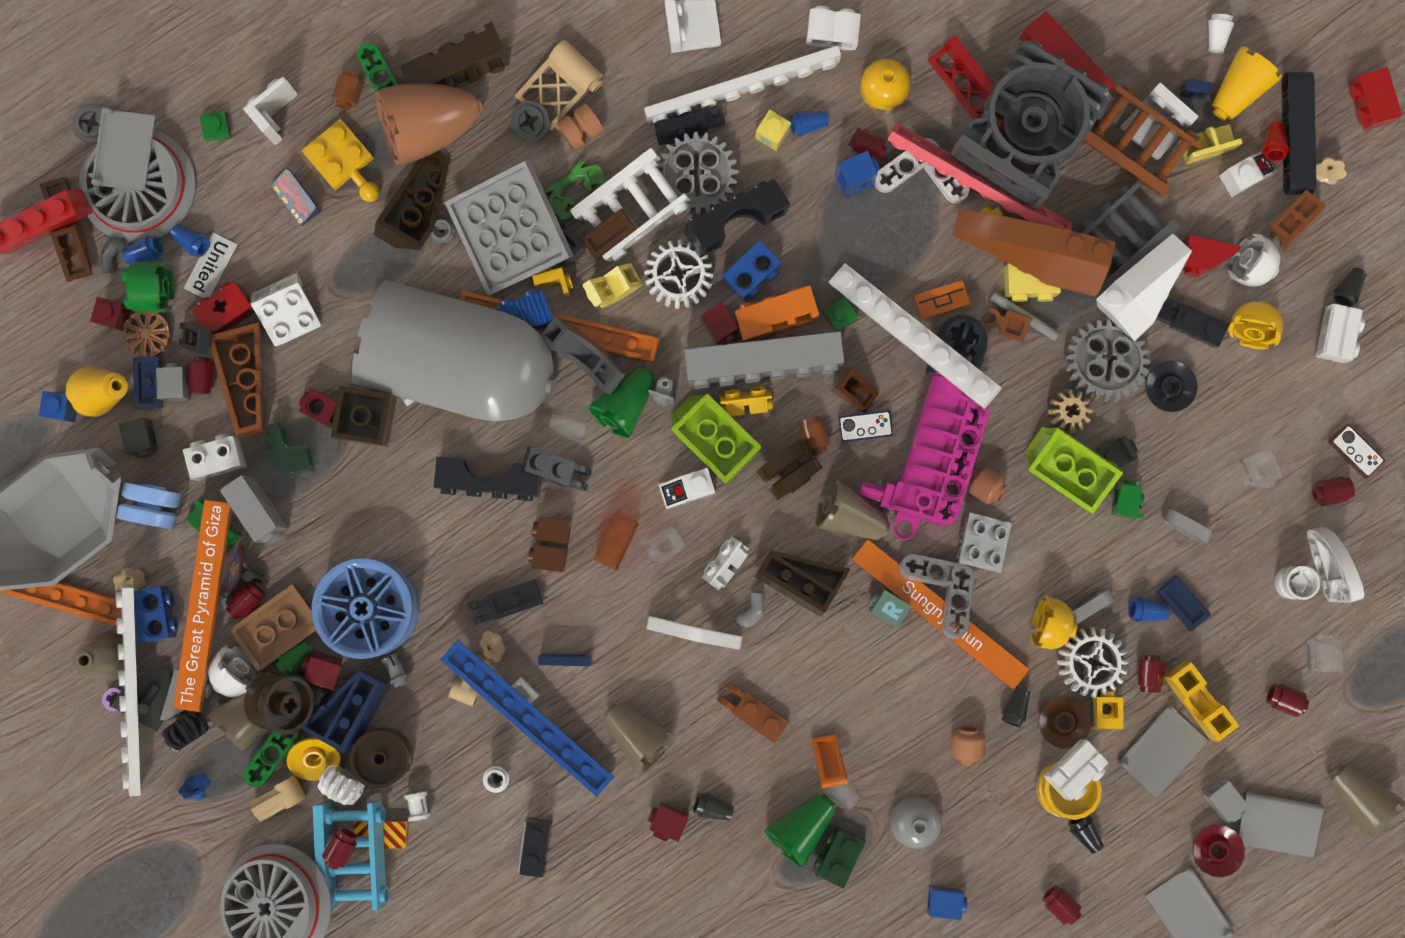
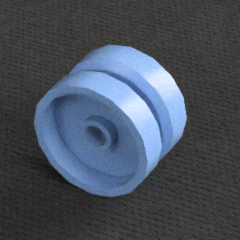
M124 482L121 495L126 499L137 501L136 505L120 504L116 518L161 528H175L177 516L174 513L162 511L161 509L162 506L169 508L179 507L182 497L181 493L167 491L164 487L145 483L138 485Z

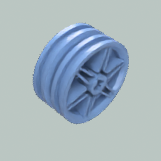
M359 558L338 564L321 579L312 600V619L320 638L335 652L355 659L373 658L398 649L411 636L419 618V597L412 580L396 565L378 559ZM369 578L376 580V585L373 588L367 585ZM344 586H349L351 593L349 596L343 595L342 588ZM389 595H393L395 598L393 605L387 603L386 598ZM360 603L368 604L366 607L368 613H360L362 609ZM340 611L346 614V618L343 621L336 619V614ZM383 621H388L390 624L389 629L386 631L381 629ZM358 629L363 630L365 636L362 639H358L355 635Z

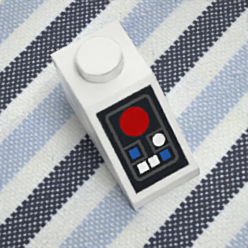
M1261 151L1230 167L1219 177L1231 197H1234L1275 174L1277 171L1271 161L1267 160L1265 154Z
M708 468L683 475L659 485L666 510L715 494Z

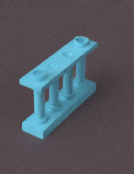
M382 800L367 803L368 810L335 811L333 809V802H322L313 805L315 863L321 869L328 883L332 909L338 907L339 901L372 900V911L379 910L387 905L389 888L386 886L383 822L385 821L386 813L385 808L382 807ZM368 821L369 836L358 837L356 847H369L370 863H349L346 867H339L337 870L324 864L325 860L322 858V854L334 832L335 822ZM340 874H371V889L339 890L336 877Z

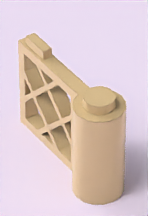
M563 40L552 50L549 58L518 91L515 97L520 102H524L526 100L523 96L530 89H539L540 104H543V107L557 106L558 115L549 125V129L553 131L556 128L559 131L556 124L564 119L590 91L595 93L603 84L601 80L603 74L567 40ZM550 67L556 72L557 84H543V74ZM572 87L577 94L571 101H561V88ZM543 88H557V102H544ZM562 105H567V106L562 110L561 106H562Z

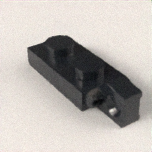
M722 107L709 108L708 111L689 113L686 116L665 119L654 123L656 138L660 146L675 142V138H678L680 141L684 140L685 133L689 138H693L695 132L698 133V136H701L705 132L708 133L707 130L726 125Z

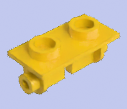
M763 386L752 387L750 391L742 392L738 389H731L725 391V394H719L721 404H725L721 405V407L730 416L745 415L744 406L749 405L750 414L768 413V410L773 409L770 388L765 389Z

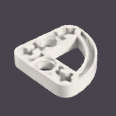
M1321 526L1308 530V543L1326 599L1329 602L1350 603L1363 599L1364 589L1361 579L1342 541L1327 527Z

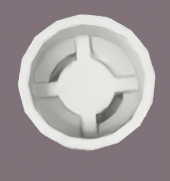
M1287 566L1276 574L1275 588L1284 598L1307 600L1318 593L1320 578L1317 572L1310 567Z

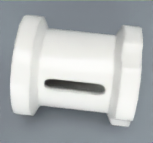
M427 791L404 795L405 800L408 801L410 812L408 822L431 817L425 798L428 795Z

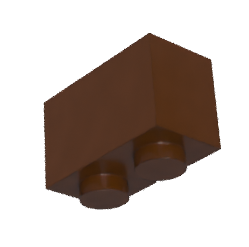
M539 517L538 522L534 521L532 537H536L535 547H530L528 562L532 563L531 568L565 572L571 521Z

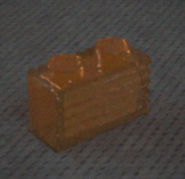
M616 513L613 514L614 518L611 519L610 528H607L608 532L604 533L605 537L602 538L603 542L598 547L597 556L593 557L595 561L614 570H618L639 525L637 522Z

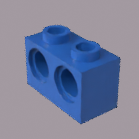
M759 241L723 274L722 280L742 301L748 297L753 299L762 290L759 287L766 280L771 282L779 275L780 271L778 269L781 266V262ZM759 259H766L770 266L766 270H761L757 268L755 263ZM740 276H747L750 278L751 284L748 287H741L738 285L737 279Z
M168 586L134 591V619L138 644L177 637L178 621L172 612L174 597L172 592L169 591ZM153 594L158 599V604L155 608H152L149 604V599ZM157 620L162 624V631L159 634L153 628Z

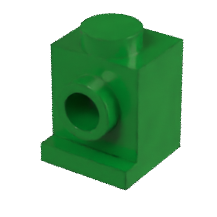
M1124 480V484L1115 486L1112 516L1143 519L1144 513H1139V509L1143 507L1145 496L1142 493L1140 482Z

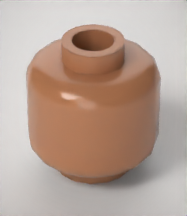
M984 466L980 470L974 469L969 479V493L985 504L998 503L1008 488L1005 485L1006 478L988 466Z
M974 725L960 726L952 734V756L959 760L962 765H975L977 761L985 757V734L980 731L979 727Z

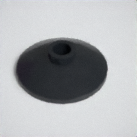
M1166 361L1156 365L1150 371L1145 387L1147 396L1155 407L1166 412H1178L1187 408L1194 401L1198 384L1195 374L1188 366L1177 361ZM1166 383H1170L1173 386L1172 392L1166 391Z

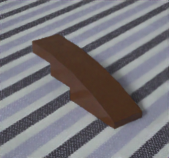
M67 177L39 184L45 200L64 190H71ZM78 220L58 231L51 232L50 235L66 281L71 282L93 275L81 221Z

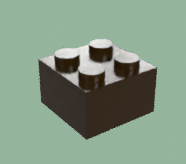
M339 386L331 437L337 440L388 447L396 397L389 393Z

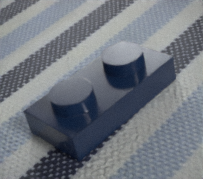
M159 356L133 358L134 409L163 408V400L157 399L156 368H162V361Z

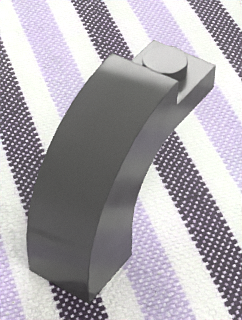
M555 316L542 332L543 340L552 350L565 356L583 369L603 392L610 395L624 378L625 374L619 368L620 364L587 335L561 318Z

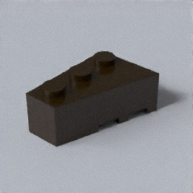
M770 550L754 577L821 617L834 599L850 568H841L824 562L803 559V557Z

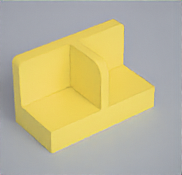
M1230 124L1218 128L1208 127L1204 132L1196 134L1200 137L1198 142L1203 144L1200 149L1195 150L1189 147L1183 157L1185 164H1190L1228 153L1242 145V139L1234 140Z

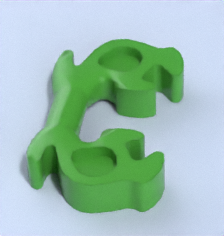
M581 160L561 180L547 186L544 192L546 195L552 193L548 201L555 216L559 217L561 222L568 221L573 217L572 213L566 212L568 206H575L571 197L562 196L564 189L577 179L584 178L583 185L585 189L592 193V187H600L608 181L605 179L600 166L590 165L584 167L586 162Z

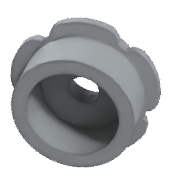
M445 219L436 220L434 231L431 234L432 240L438 244L450 242L455 231L453 224Z

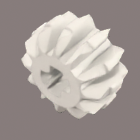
M334 765L326 768L317 786L322 794L343 805H354L360 798L364 785L355 778L351 771Z

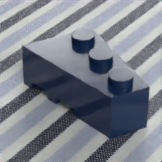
M359 670L335 693L336 695L317 710L318 712L301 729L342 753H351L352 746L359 737L363 736L391 684L370 671Z

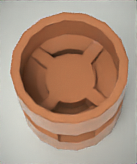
M586 103L574 111L573 117L566 116L556 124L560 133L574 151L587 143V138L594 139L604 131L601 123Z

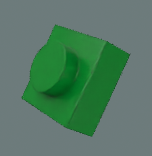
M225 111L199 115L204 141L211 142L231 138L228 116Z
M842 297L823 310V314L836 332L841 331L859 318L845 297Z

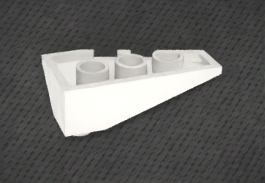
M1171 234L1096 299L1098 308L1135 342L1154 324L1162 305L1166 301L1192 250L1174 234Z

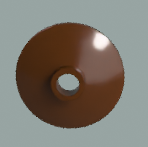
M1069 696L1055 697L1043 706L1039 715L1040 732L1045 740L1055 747L1072 748L1080 739H1086L1090 732L1091 717L1089 711L1076 698ZM1061 717H1066L1067 719L1065 726L1059 725Z

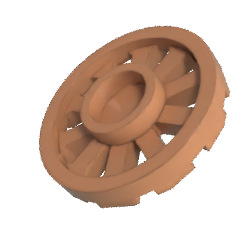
M134 313L130 315L123 325V343L127 350L138 357L159 356L168 348L171 342L172 331L170 324L159 313ZM143 315H146L145 324L141 318ZM156 316V320L151 324L152 317ZM136 320L139 327L133 325L132 322ZM161 323L164 324L163 328L157 329ZM132 329L136 333L128 334V330ZM166 334V338L161 339L159 335ZM131 339H136V340L130 345L129 340H131ZM155 342L161 344L160 349H157ZM141 344V349L137 352L136 348ZM148 345L151 349V353H147Z

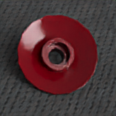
M1215 824L1205 827L1197 834L1193 842L1192 854L1195 863L1201 871L1212 877L1222 878L1232 875L1240 868L1245 857V847L1242 838L1235 830L1225 825ZM1215 845L1220 847L1217 854L1212 853V848Z

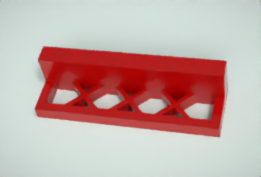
M953 36L946 42L945 47L928 59V62L972 119L981 118L978 113L983 115V109L971 106L969 103L970 95L981 96L985 104L994 84L959 39ZM947 53L953 60L952 69L942 68L937 60ZM955 75L967 78L968 89L957 88L954 84ZM998 118V120L1001 122V124L999 125V131H1002V120Z

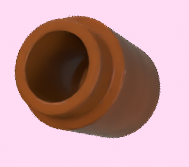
M342 70V74L338 75L332 95V100L336 102L335 105L338 108L350 110L357 107L363 86L362 76L359 73L351 70Z
M819 416L800 421L801 428L799 432L809 447V452H812L814 456L828 451L826 446L831 445L824 422L820 421Z

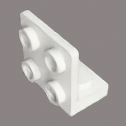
M664 0L671 53L721 46L715 0Z
M284 77L270 82L267 90L262 94L255 95L249 99L247 106L243 110L267 138L276 145L283 139L277 133L281 130L271 117L298 94Z
M1159 83L1143 101L1144 104L1183 131L1199 117L1162 83ZM1138 109L1120 126L1123 132H1125L1139 113ZM1148 117L1132 140L1144 149L1160 125ZM1168 132L1151 157L1159 160L1178 138Z
M298 273L251 293V305L274 346H279L321 326L320 320L303 291L302 280Z

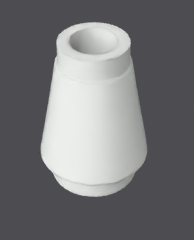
M1212 14L1211 20L1208 21L1209 52L1224 53V48L1234 26L1232 22L1233 16Z
M494 766L487 769L484 773L483 784L490 792L499 793L508 786L509 775L502 767ZM495 773L502 775L503 780L497 781L494 777Z

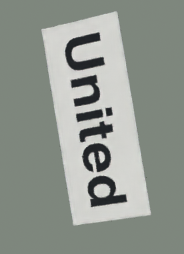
M212 233L209 239L210 247L208 251L199 258L184 286V289L202 298H210L238 245L215 233Z

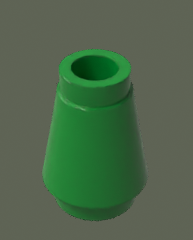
M303 640L300 644L278 658L279 661L275 665L285 675L296 676L300 672L304 657H310L313 649Z

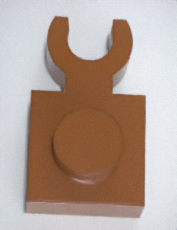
M995 308L988 309V312L995 314L996 320L993 323L984 321L983 324L986 327L994 328L999 326L1001 327L999 335L1024 343L1033 318L1007 310L1006 315L1002 316L999 310Z

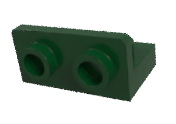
M838 826L835 832L831 830L824 843L827 846L824 855H818L813 869L816 870V877L819 879L823 878L844 889L866 840Z

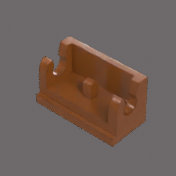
M1305 190L1270 226L1272 228L1270 237L1272 239L1278 237L1281 240L1280 247L1287 251L1322 215L1326 205L1308 190Z

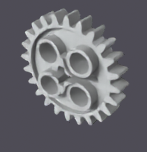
M697 132L694 133L693 139H690L685 133L683 142L675 138L677 146L666 145L670 153H661L660 155L665 162L657 164L663 170L661 174L676 195L680 197L686 194L691 199L687 203V215L691 214L692 209H696L697 214H701L702 209L709 212L710 207L718 204L720 200L724 203L728 202L725 196L726 193L734 195L730 185H738V181L733 179L732 176L739 175V171L731 169V167L737 164V160H729L733 155V151L724 152L727 145L723 142L718 146L717 136L709 141L708 133L706 132L702 139H699ZM695 152H699V168L701 173H704L699 177L700 196L698 197L696 196V180L694 175H691L695 173ZM707 155H713L717 158L715 165L708 167L703 164V159ZM682 156L690 157V165L685 168L678 166L679 158ZM709 180H713L718 184L713 192H706L704 190V184ZM684 181L690 182L692 184L691 190L688 193L679 192L678 187L680 183Z
M1110 319L1107 320L1104 326L1100 320H1097L1094 327L1088 323L1085 331L1080 328L1076 333L1078 337L1073 336L1070 340L1072 345H1069L1066 349L1070 355L1066 356L1065 361L1072 364L1068 365L1066 371L1074 372L1069 380H1078L1079 383L1076 389L1084 386L1086 388L1085 396L1093 392L1094 400L1103 395L1104 402H1107L1111 396L1117 402L1121 395L1125 399L1128 398L1130 391L1135 393L1139 389L1138 385H1142L1145 382L1142 376H1146L1149 370L1144 367L1151 363L1150 360L1144 359L1149 350H1141L1145 340L1139 342L1136 340L1134 342L1117 325L1115 327L1112 326ZM1106 340H1109V342H1110V347H1109V348H1107V341H1106ZM1089 344H1096L1100 348V352L1091 350ZM1115 345L1122 346L1125 349V353H1119ZM1089 368L1097 369L1100 376H1093L1089 372ZM1115 370L1123 371L1125 378L1118 377ZM1106 372L1108 373L1109 382L1105 381Z

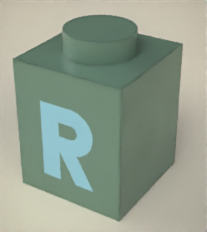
M882 590L881 593L876 591L868 604L871 606L870 613L897 629L912 607L886 590Z

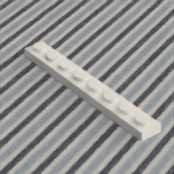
M837 45L645 107L644 113L647 123H658L675 115H678V117L686 116L692 113V110L700 107L702 109H709L714 107L718 101L725 99L728 102L740 98V94L749 91L751 94L758 93L764 90L765 86L771 84L775 86L783 85L789 81V78L796 76L804 78L820 68L822 70L832 69L840 61L841 53Z
M846 263L828 282L830 286L983 409L1001 391V387Z
M127 584L120 585V592H116L115 596L116 608H121V618L116 619L117 634H122V644L117 645L118 660H123V670H118L119 686H124V696H119L120 712L125 711V722H120L121 738L126 737V747L121 748L122 763H127V773H122L123 789H128L129 796L131 797L141 796L134 591L133 586Z

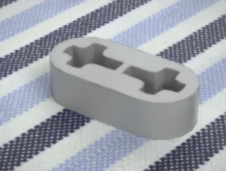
M1171 509L1168 510L1163 520L1168 526L1203 544L1208 543L1213 533L1205 526Z
M1109 588L1099 591L1072 608L1074 623L1085 620L1112 603L1115 598Z

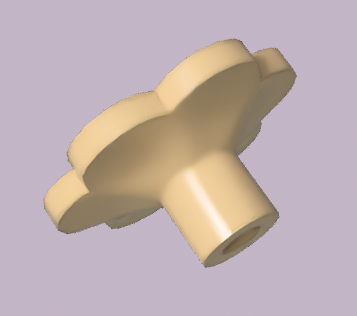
M1325 157L1322 162L1316 163V180L1318 182L1325 181L1327 184L1332 185L1337 183L1338 179H1343L1347 174L1345 162L1342 159L1335 160L1333 157Z
M131 568L123 569L121 574L113 578L116 592H120V585L131 584L133 591L146 585L144 572Z
M485 631L482 638L478 641L479 653L485 660L497 663L501 660V655L505 653V646L502 644L501 636L498 633L493 634L491 631Z

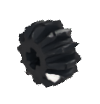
M190 711L166 727L161 735L165 739L164 742L173 752H176L205 734L209 729V725L203 714Z

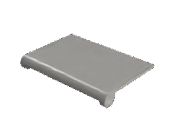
M102 108L91 184L145 191L156 116Z
M1169 705L1118 763L1152 795L1158 798L1204 747L1208 740L1186 721L1174 707Z
M1244 792L1243 799L1249 807L1244 810L1245 814L1241 817L1238 835L1242 838L1245 846L1314 858L1324 811L1323 805Z
M1191 867L1183 869L1145 895L1173 938H1231L1235 934Z

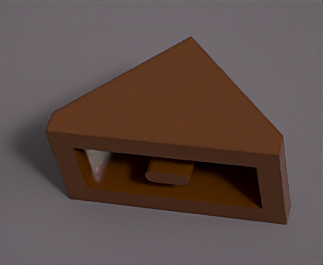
M850 366L832 390L833 393L862 413H866L879 394Z

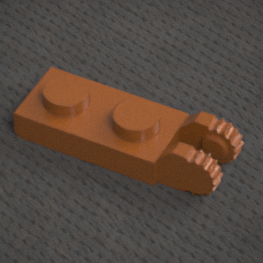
M728 682L726 685L728 690L733 694H737L742 699L737 706L732 704L725 696L719 695L716 700L733 711L732 714L775 743L789 724V721L750 693H745L731 682Z

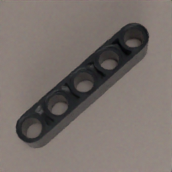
M1285 72L1281 84L1282 123L1285 126L1289 152L1285 159H1283V191L1285 195H1301L1305 190H1308L1313 195L1316 189L1313 72Z

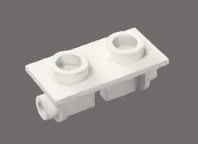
M731 537L722 544L719 550L720 553L714 561H711L706 566L704 575L701 578L717 590H720L721 587L725 588L735 574L728 567L731 564L738 569L748 556L749 548L734 537Z

